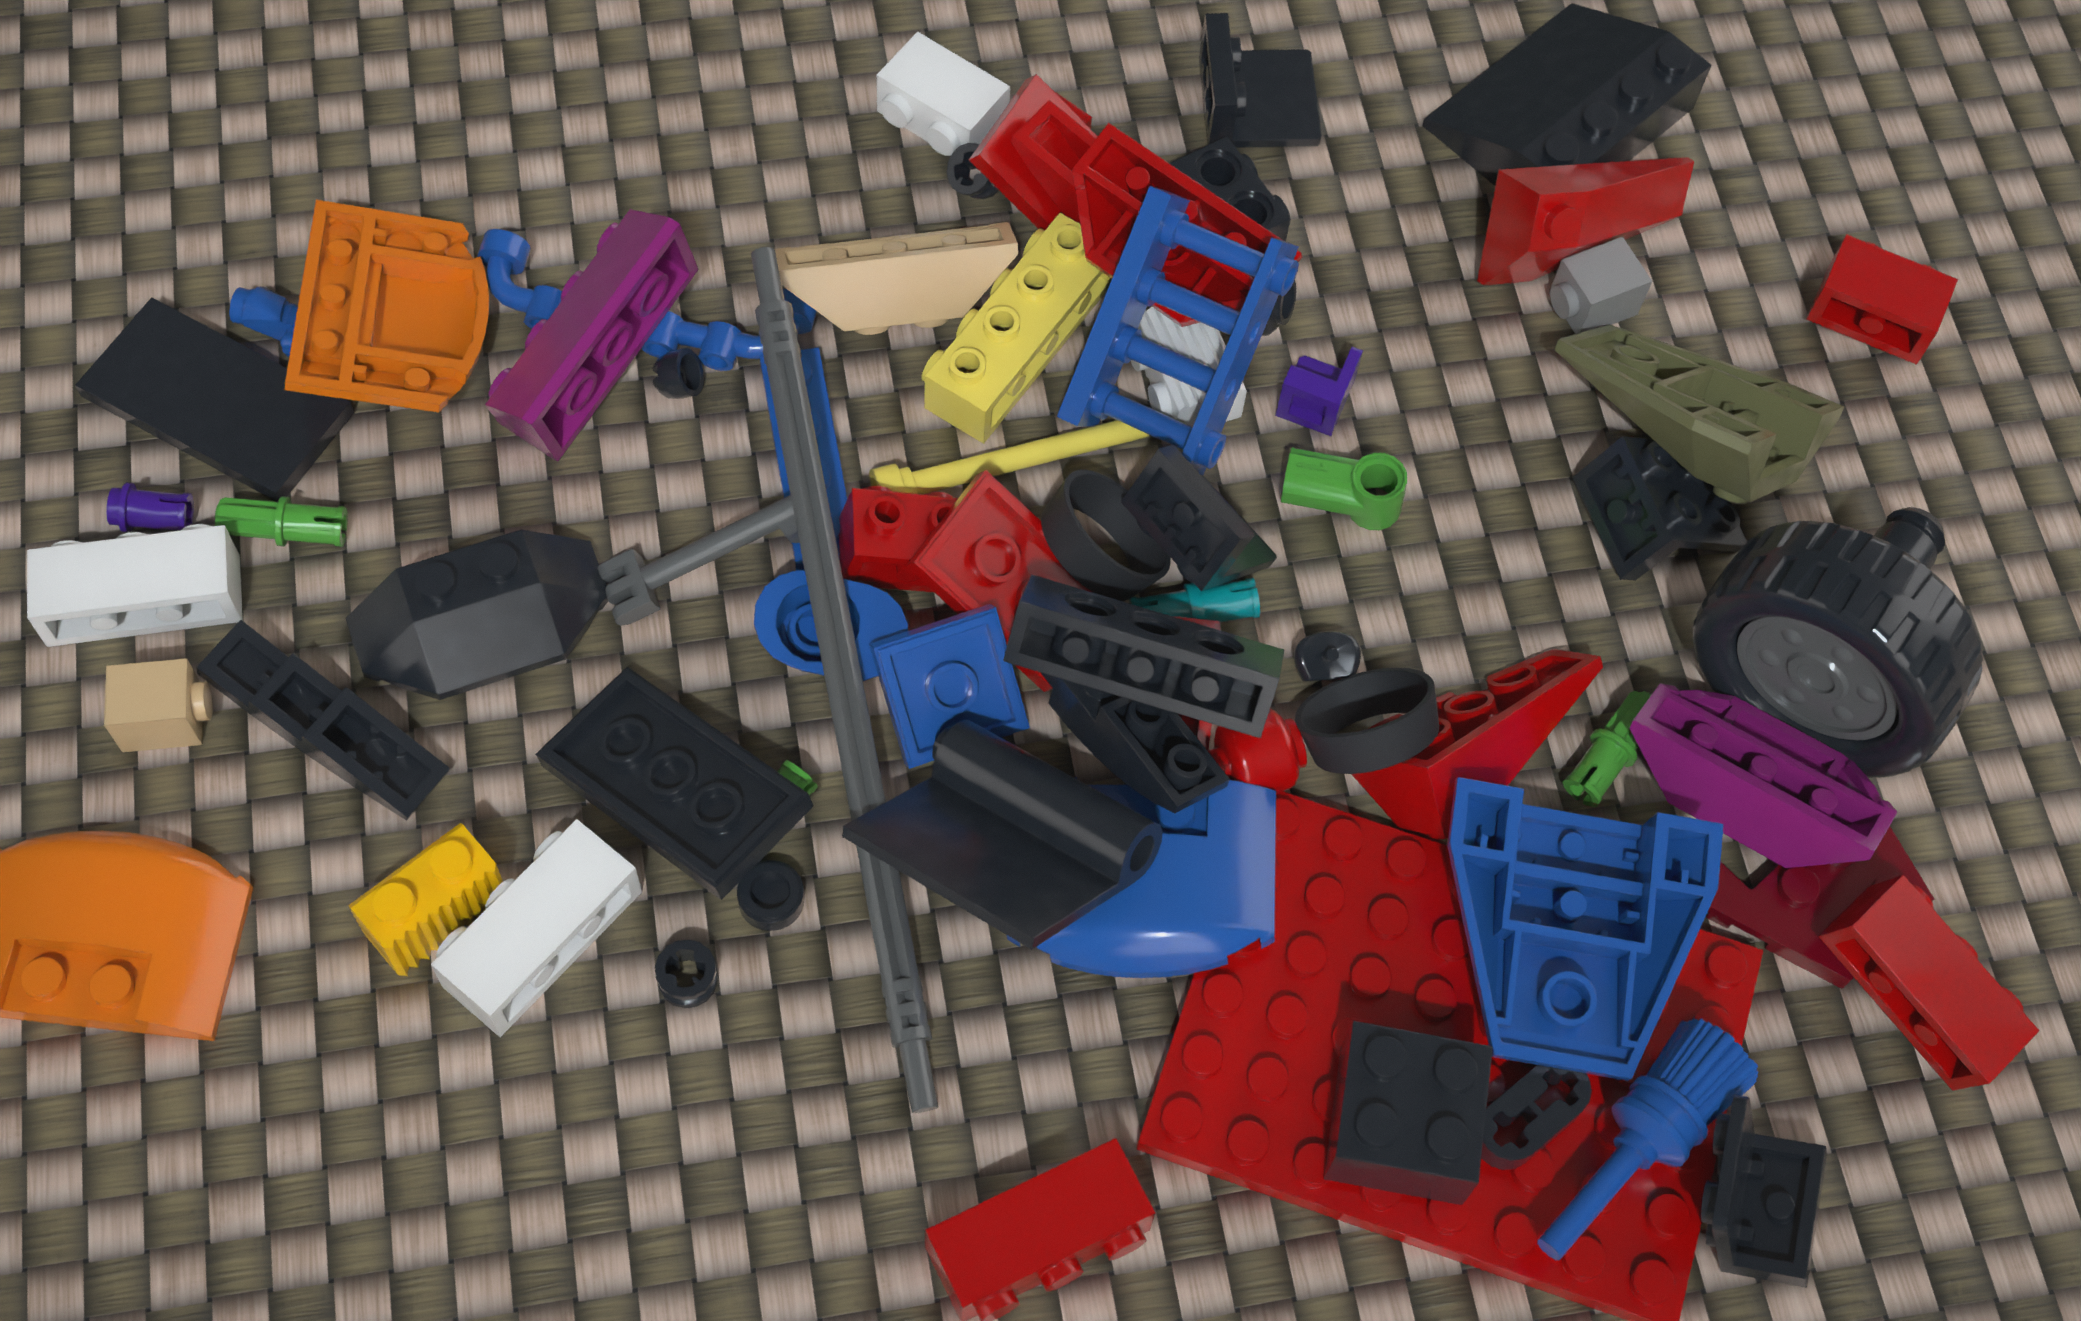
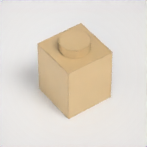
M187 658L106 666L104 726L122 752L202 745L203 721L211 720L213 714L212 693L209 683L207 681L200 682Z

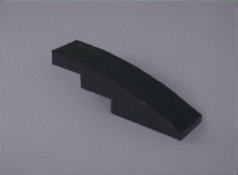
M242 620L228 632L196 667L197 674L254 718L354 788L406 821L450 771L447 765L350 689L345 687L341 691L294 653L288 657Z

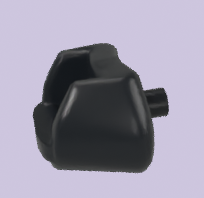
M1320 632L1309 635L1297 644L1294 651L1295 668L1303 682L1340 679L1357 673L1361 660V650L1358 641L1353 636L1341 632Z

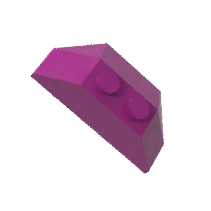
M1660 683L1630 726V730L1669 804L1696 819L1724 824L1723 834L1784 868L1870 860L1898 813L1889 801L1882 800L1871 780L1855 762L1849 760L1844 754L1736 696L1702 690L1679 691L1676 686Z

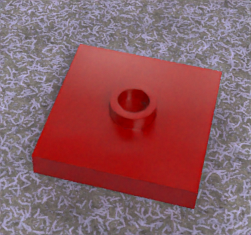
M1035 74L1024 81L969 161L1038 229L1046 230L1059 213H1064L1052 201L1012 145V136L1048 100L1055 103L1094 137L1097 138L1098 136Z

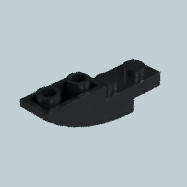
M1041 673L1053 688L1048 704L1071 732L1113 774L1153 803L1175 814L1228 786L1229 777L1178 713Z

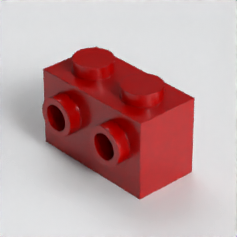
M1846 234L1826 270L1806 320L1917 365L1938 333L1958 279L1939 272L1928 265L1919 264L1882 249L1876 244L1865 242Z
M870 486L863 489L852 488L839 517V552L843 579L869 584L876 588L933 592L906 565L958 498H954L952 495L944 492H930L924 495L893 492L891 489L883 486Z

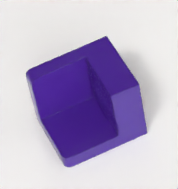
M1351 347L1342 369L1308 356H1301L1296 366L1291 365L1282 385L1275 416L1332 436L1355 382L1363 350Z

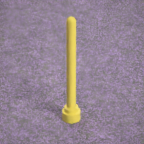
M1115 420L911 472L909 467L899 469L895 463L870 469V485L887 487L893 492L926 494L970 483L977 474L984 470H987L992 476H997L1146 438L1149 434Z

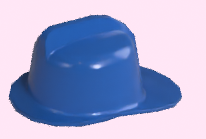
M796 570L779 575L764 587L755 604L754 627L759 642L774 659L799 671L824 676L805 570ZM843 579L862 680L865 681L878 676L869 644L908 631V623L901 606L887 592L869 584Z

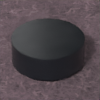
M768 860L759 862L737 885L739 910L743 918L750 925L760 930L776 931L786 928L799 917L804 906V889L799 874L791 866L780 861Z

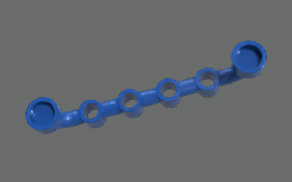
M501 229L488 230L484 234L478 257H481L483 264L487 266L486 278L490 292L502 305L516 311L526 312L524 323L532 329L540 320L549 319L561 303L562 291L546 285L536 286L534 290L515 285L510 275H518L524 271L531 247L525 239L515 233ZM783 289L784 299L792 304L793 320L796 324L797 334L809 333L812 330L817 311L789 290ZM670 311L667 312L641 348L647 354L657 358L667 352L677 350L678 344L699 348L698 358L700 362L711 369L719 371L731 370L736 356L747 359H760L759 356L763 355V345L759 335L742 333L737 327L725 322L714 321L710 322L708 326L687 322L679 315Z

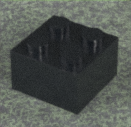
M1353 1021L1340 1049L1324 1179L1463 1205L1479 1183L1493 1046Z

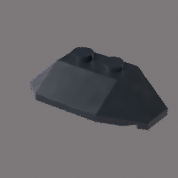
M521 529L396 568L345 618L364 677L378 682L383 680L399 688L442 700L566 660L590 627L598 611L602 610L608 603L605 591L607 585L605 580L600 577L598 571L599 563L591 541Z

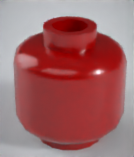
M1272 709L1269 710L1261 738L1218 726L1214 736L1215 748L1207 750L1230 780L1276 790V793L1294 787L1299 778L1300 768L1307 765L1305 744L1295 721L1292 718L1284 720Z

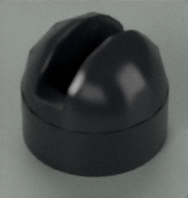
M684 348L667 352L660 356L653 365L652 371L658 374V377L653 379V386L661 395L671 399H684L701 393L704 385V372L698 356L691 349Z

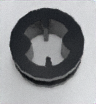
M963 144L952 153L948 161V182L958 193L975 199L984 200L994 196L999 190L982 173L976 174L974 180L969 178L970 170L976 169L969 159L980 144Z
M689 939L675 941L666 946L658 955L655 964L658 988L664 999L673 1006L681 1008L697 1007L708 1001L714 994L718 984L715 958L711 951L702 943ZM694 961L697 972L704 974L703 978L699 980L694 976L692 978L693 986L679 987L676 976L669 974L673 967L677 971H681L680 962Z

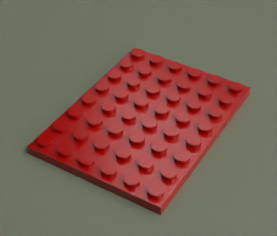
M1281 791L1276 793L1275 942L1261 949L1259 938L1236 953L1228 955V964L1194 973L1136 1150L1627 1321H1679L1702 1223L1701 1209L1704 1188L1707 1179H1712L1717 1156L1713 1155L1716 1119L1707 1126V1137L1700 1145L1693 1146L1690 1150L1689 1158L1682 1166L1671 1167L1655 1161L1648 1170L1638 1168L1560 1260H1555L1548 1256L1539 1247L1537 1240L1617 1149L1614 1145V1138L1620 1133V1129L1613 1118L1612 1106L1619 1098L1625 1097L1630 1092V1086L1637 1077L1646 1076L1680 1021L1687 1022L1693 1018L1697 1020L1701 1018L1705 1022H1710L1713 1026L1720 1027L1724 1033H1729L1735 1039L1734 1042L1742 1046L1764 950L1700 929L1632 1079L1626 1081L1587 1074L1592 1089L1590 1102L1578 1118L1528 1162L1516 1169H1498L1481 1159L1479 1183L1463 1205L1325 1180L1324 1171L1340 1049L1353 1021L1488 1046L1489 1044L1448 846ZM1492 1057L1486 1109L1537 1065ZM1561 1081L1559 1084L1552 1086L1547 1082L1548 1088L1536 1104L1542 1111H1545L1557 1100L1561 1099L1566 1102L1565 1098L1571 1091L1567 1084ZM1522 1116L1507 1127H1502L1495 1121L1498 1126V1130L1493 1136L1495 1142L1501 1147L1506 1143L1512 1142L1520 1149L1516 1140L1529 1123Z

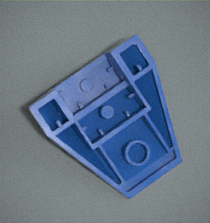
M1457 777L1454 785L1447 846L1488 1044L1493 1046L1492 1057L1629 1081L1635 1073L1718 890L1724 824L1659 812L1643 825L1525 805L1523 804V788Z

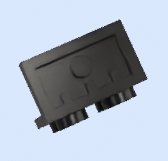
M1228 13L1205 14L1199 64L1208 145L1227 136L1236 148L1318 146L1322 133L1311 52L1308 49L1241 50L1240 37H1231Z
M1622 436L1572 477L1620 580L1636 581L1678 548L1738 552L1747 542L1739 526L1740 517L1735 507L1728 500L1717 496L1712 491L1713 485L1694 477L1652 439Z
M1174 445L1159 448L1121 501L1136 518L1140 529L1163 548L1177 564L1179 572L1187 580L1194 583L1200 591L1269 568L1277 558L1269 546Z

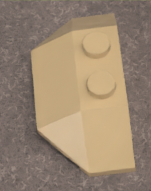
M1003 222L987 226L964 227L796 248H777L775 252L783 287L844 332L854 330L859 334L874 335L887 331L890 326L913 323L918 327L932 328L944 325L948 322V319L964 317L1018 255V243L1009 223Z

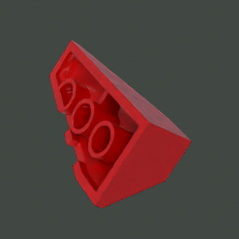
M1688 157L1499 169L1477 282L1484 286L1533 281L1558 270L1561 260L1620 237L1627 240L1682 216L1695 161Z
M1551 649L1489 675L1486 680L1488 689L1460 695L1448 692L1436 697L1439 732L1427 748L1399 764L1376 771L1351 775L1399 828L1428 834L1429 837L1434 839H1446L1449 834L1454 785L1457 777L1508 786L1603 668L1601 656ZM1398 713L1394 716L1379 721L1370 728L1386 724L1403 715Z

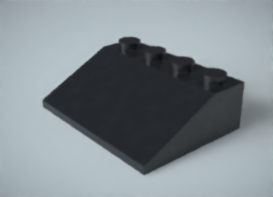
M1571 3L1424 119L1422 126L1494 186H1496L1499 169L1630 161L1694 108L1712 64L1669 31Z

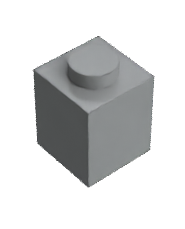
M1620 237L1562 259L1549 294L1557 315L1562 319H1566L1574 333L1578 334L1602 326L1612 325L1638 315L1653 281L1625 239Z

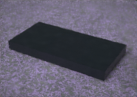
M152 297L75 384L80 396L276 502L279 501L281 496L287 497L354 414L351 402L347 399L286 391V367Z
M626 667L535 754L543 768L720 900L814 807L807 792L629 667Z

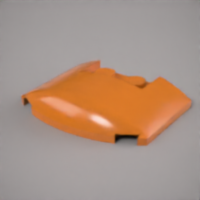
M316 200L285 379V390L438 413L448 405V400L461 390L475 368L484 344L489 313V293L485 268L481 257L473 258L463 242L468 241L469 236L464 225L457 222Z
M75 831L31 838L3 850L0 848V1018L215 1041L253 892L252 885L241 875L236 878L218 861L197 849L174 841L137 833Z

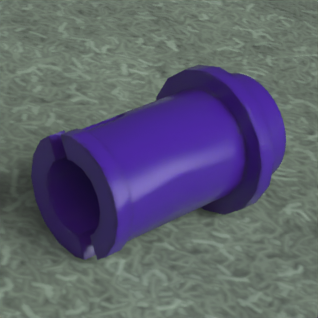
M126 482L122 488L113 487L109 492L106 507L107 521L109 525L119 526L120 531L130 533L133 527L181 531L193 522V496L191 493L177 494L137 490L134 483Z

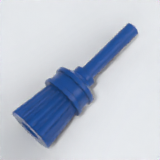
M1693 1018L1687 1022L1680 1021L1646 1076L1637 1077L1630 1086V1092L1625 1097L1619 1098L1612 1106L1613 1118L1620 1129V1133L1614 1138V1145L1617 1149L1537 1240L1539 1247L1548 1256L1555 1260H1560L1638 1168L1648 1170L1655 1161L1671 1167L1682 1166L1689 1158L1690 1150L1693 1146L1700 1145L1707 1137V1126L1717 1118L1718 1113H1723L1732 1105L1734 1095L1742 1096L1753 1087L1754 1083L1757 1082L1756 1078L1759 1072L1756 1069L1758 1065L1749 1058V1055L1739 1043L1734 1042L1735 1039L1729 1033H1724L1720 1027L1713 1026L1710 1022H1705L1701 1018L1699 1020Z

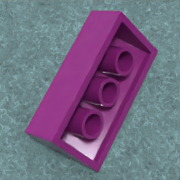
M630 209L619 224L615 222L604 231L597 245V254L584 272L581 270L577 271L569 278L561 294V303L548 320L542 319L532 328L525 342L526 350L512 369L505 368L493 381L489 390V400L485 406L500 425L558 462L699 270L680 223L670 217Z

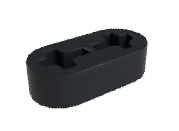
M1541 1065L1534 1067L1486 1109L1481 1159L1490 1166L1502 1170L1516 1169L1528 1162L1570 1126L1588 1105L1592 1089L1587 1074ZM1561 1081L1567 1084L1571 1091L1565 1098L1566 1102L1561 1099L1557 1100L1545 1111H1542L1536 1104L1548 1088L1547 1082L1552 1086L1559 1084ZM1522 1116L1529 1123L1516 1140L1520 1149L1512 1142L1506 1143L1501 1147L1493 1139L1498 1130L1495 1121L1500 1126L1507 1127Z

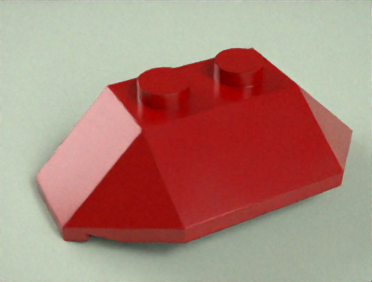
M1110 123L1105 126L1072 168L1086 260L1111 279L1149 186L1169 191L1190 200L1185 212L1189 216V222L1265 254L1271 237L1282 240ZM1178 245L1175 249L1170 248L1162 268V272L1165 273V280L1238 312H1241L1255 278L1181 245ZM1297 250L1294 260L1299 263L1302 259V253ZM1154 303L1152 305L1153 308L1181 327L1200 323L1160 304Z

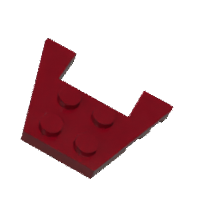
M1889 827L1870 860L1784 868L1778 865L1754 889H1749L1720 861L1718 890L1706 918L1727 929L1733 925L1766 942V950L1843 989L1854 977L1818 936L1867 887L1904 875L1910 883L1921 888L1931 901L1935 898L1892 828Z

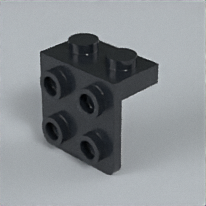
M1734 1095L1730 1115L1718 1113L1714 1129L1713 1155L1719 1156L1717 1169L1719 1181L1707 1179L1704 1188L1701 1221L1707 1223L1706 1245L1716 1247L1721 1272L1807 1288L1827 1158L1826 1146L1755 1134L1750 1098Z

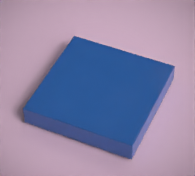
M992 604L869 644L904 764L909 769L934 761L932 750L937 737L945 728L954 726L959 721L966 719L972 721L1001 738L1030 728L1013 666L1011 663L1003 661L1007 645L997 609Z

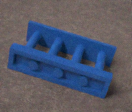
M1149 186L1057 417L1078 427H1091L1099 425L1100 420H1105L1109 416L1182 449V455L1201 475H1204L1206 468H1213L1223 452L1226 436L1221 433L1276 300L1279 295L1284 296L1287 294L1296 278L1299 263L1294 260L1299 246L1271 237L1265 254L1189 222V216L1185 212L1190 200L1169 191ZM1178 245H1181L1255 277L1241 312L1165 280V273L1162 272V268L1170 248L1175 249ZM1157 303L1231 335L1217 370L1143 338L1142 331L1138 327L1146 307ZM1134 360L1207 393L1193 427L1120 395L1119 388L1115 384L1123 364Z

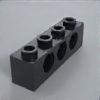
M1031 575L1018 604L1003 661L1261 738L1280 679L1284 649Z

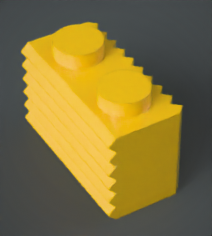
M459 823L349 904L348 907L351 909L362 932L396 974L408 976L409 967L419 968L420 959H430L431 950L438 951V948L450 933L459 927H464V925L470 926L475 921V917H479L486 910L485 905L489 896L503 880L496 862L462 823Z

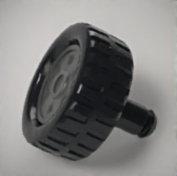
M1907 507L1889 514L1885 524L1877 530L1875 535L1844 525L1820 521L1788 522L1760 531L1742 546L1720 574L1698 608L1697 616L1694 620L1693 644L1696 658L1712 690L1715 693L1736 696L1844 754L1849 760L1855 762L1868 778L1895 776L1909 772L1924 764L1938 750L1954 728L1973 696L1982 674V647L1975 625L1957 596L1930 570L1936 561L1937 554L1942 552L1945 546L1943 526L1931 513L1921 508Z

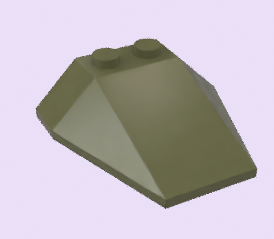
M1606 325L1560 338L1555 347V351L1694 477L1713 485L1712 491L1717 496L1734 503L1745 504L1748 501L1752 502L1796 482L1839 420L1844 406L1790 383L1613 325Z

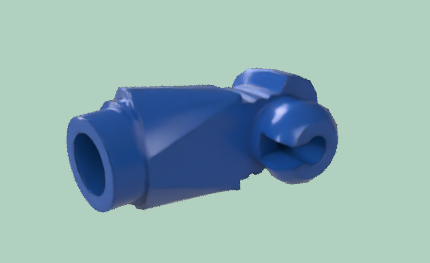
M264 286L252 289L238 287L230 302L229 316L231 322L244 325L247 328L279 340L283 353L288 357L290 356L298 308L297 304L290 303L285 297Z

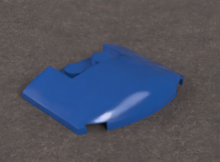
M1230 780L1226 788L1174 814L1145 798L1128 785H1089L1160 824L1162 828V842L1153 864L1139 880L1036 947L1050 954L1052 963L1086 973L1111 977H1170L1192 974L1228 964V955L1236 953L1259 938L1261 949L1275 942L1276 790ZM1006 935L1010 942L1020 947L1021 943Z

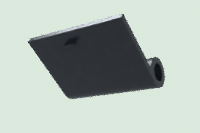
M967 719L959 721L954 726L945 728L937 737L932 750L934 763L931 778L845 824L842 832V837L1031 950L1139 880L1153 864L1162 842V828L1160 824Z

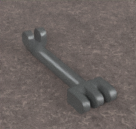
M791 495L647 565L644 564L643 558L633 548L598 566L600 577L605 580L606 584H609L605 588L608 602L616 605L612 609L616 624L620 626L629 625L661 610L654 589L778 529H781L791 543H800Z

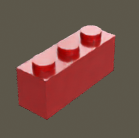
M1904 875L1867 887L1818 936L1952 1091L1990 1084L2040 1031L2024 1013L2020 1000L2011 991L2000 986L1978 961V954L1973 946L1950 929L1933 909V903L1929 896L1921 888L1910 883Z
M1114 1138L926 1229L925 1249L960 1321H967L977 1315L980 1321H993L1011 1312L1020 1304L1017 1298L1018 1295L1040 1284L1043 1285L1046 1292L1056 1290L1083 1274L1084 1271L1081 1264L1103 1253H1106L1110 1261L1116 1260L1141 1247L1147 1241L1144 1233L1150 1231L1155 1211L1117 1138Z

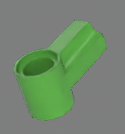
M1291 448L1281 502L1350 515L1351 519L1359 527L1367 530H1383L1391 527L1400 516L1407 486V471L1403 463L1396 457L1386 453H1372L1363 456L1360 460ZM1370 488H1378L1384 490L1388 494L1384 496H1376L1367 492L1366 490Z

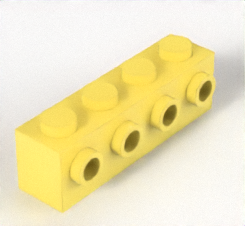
M1059 213L1046 230L1041 228L1036 230L1025 246L1023 258L1013 270L1006 268L995 280L990 291V298L979 311L973 308L965 315L957 329L955 340L944 352L939 349L930 357L922 373V381L925 382V409L984 444L1109 288L1112 279L1086 260L1081 225Z

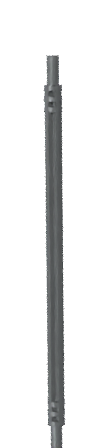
M761 247L751 253L760 305L755 309V314L760 328L759 336L763 345V357L769 376L851 821L884 804L886 800L802 367L801 349L797 341L796 324L793 320L792 304L784 299L775 249ZM856 845L882 981V995L887 1008L885 1011L891 1029L892 1047L900 1048L911 1112L931 1111L938 1108L926 1042L932 1040V1033L928 1025V1012L926 1002L923 999V986L921 978H919L899 870Z

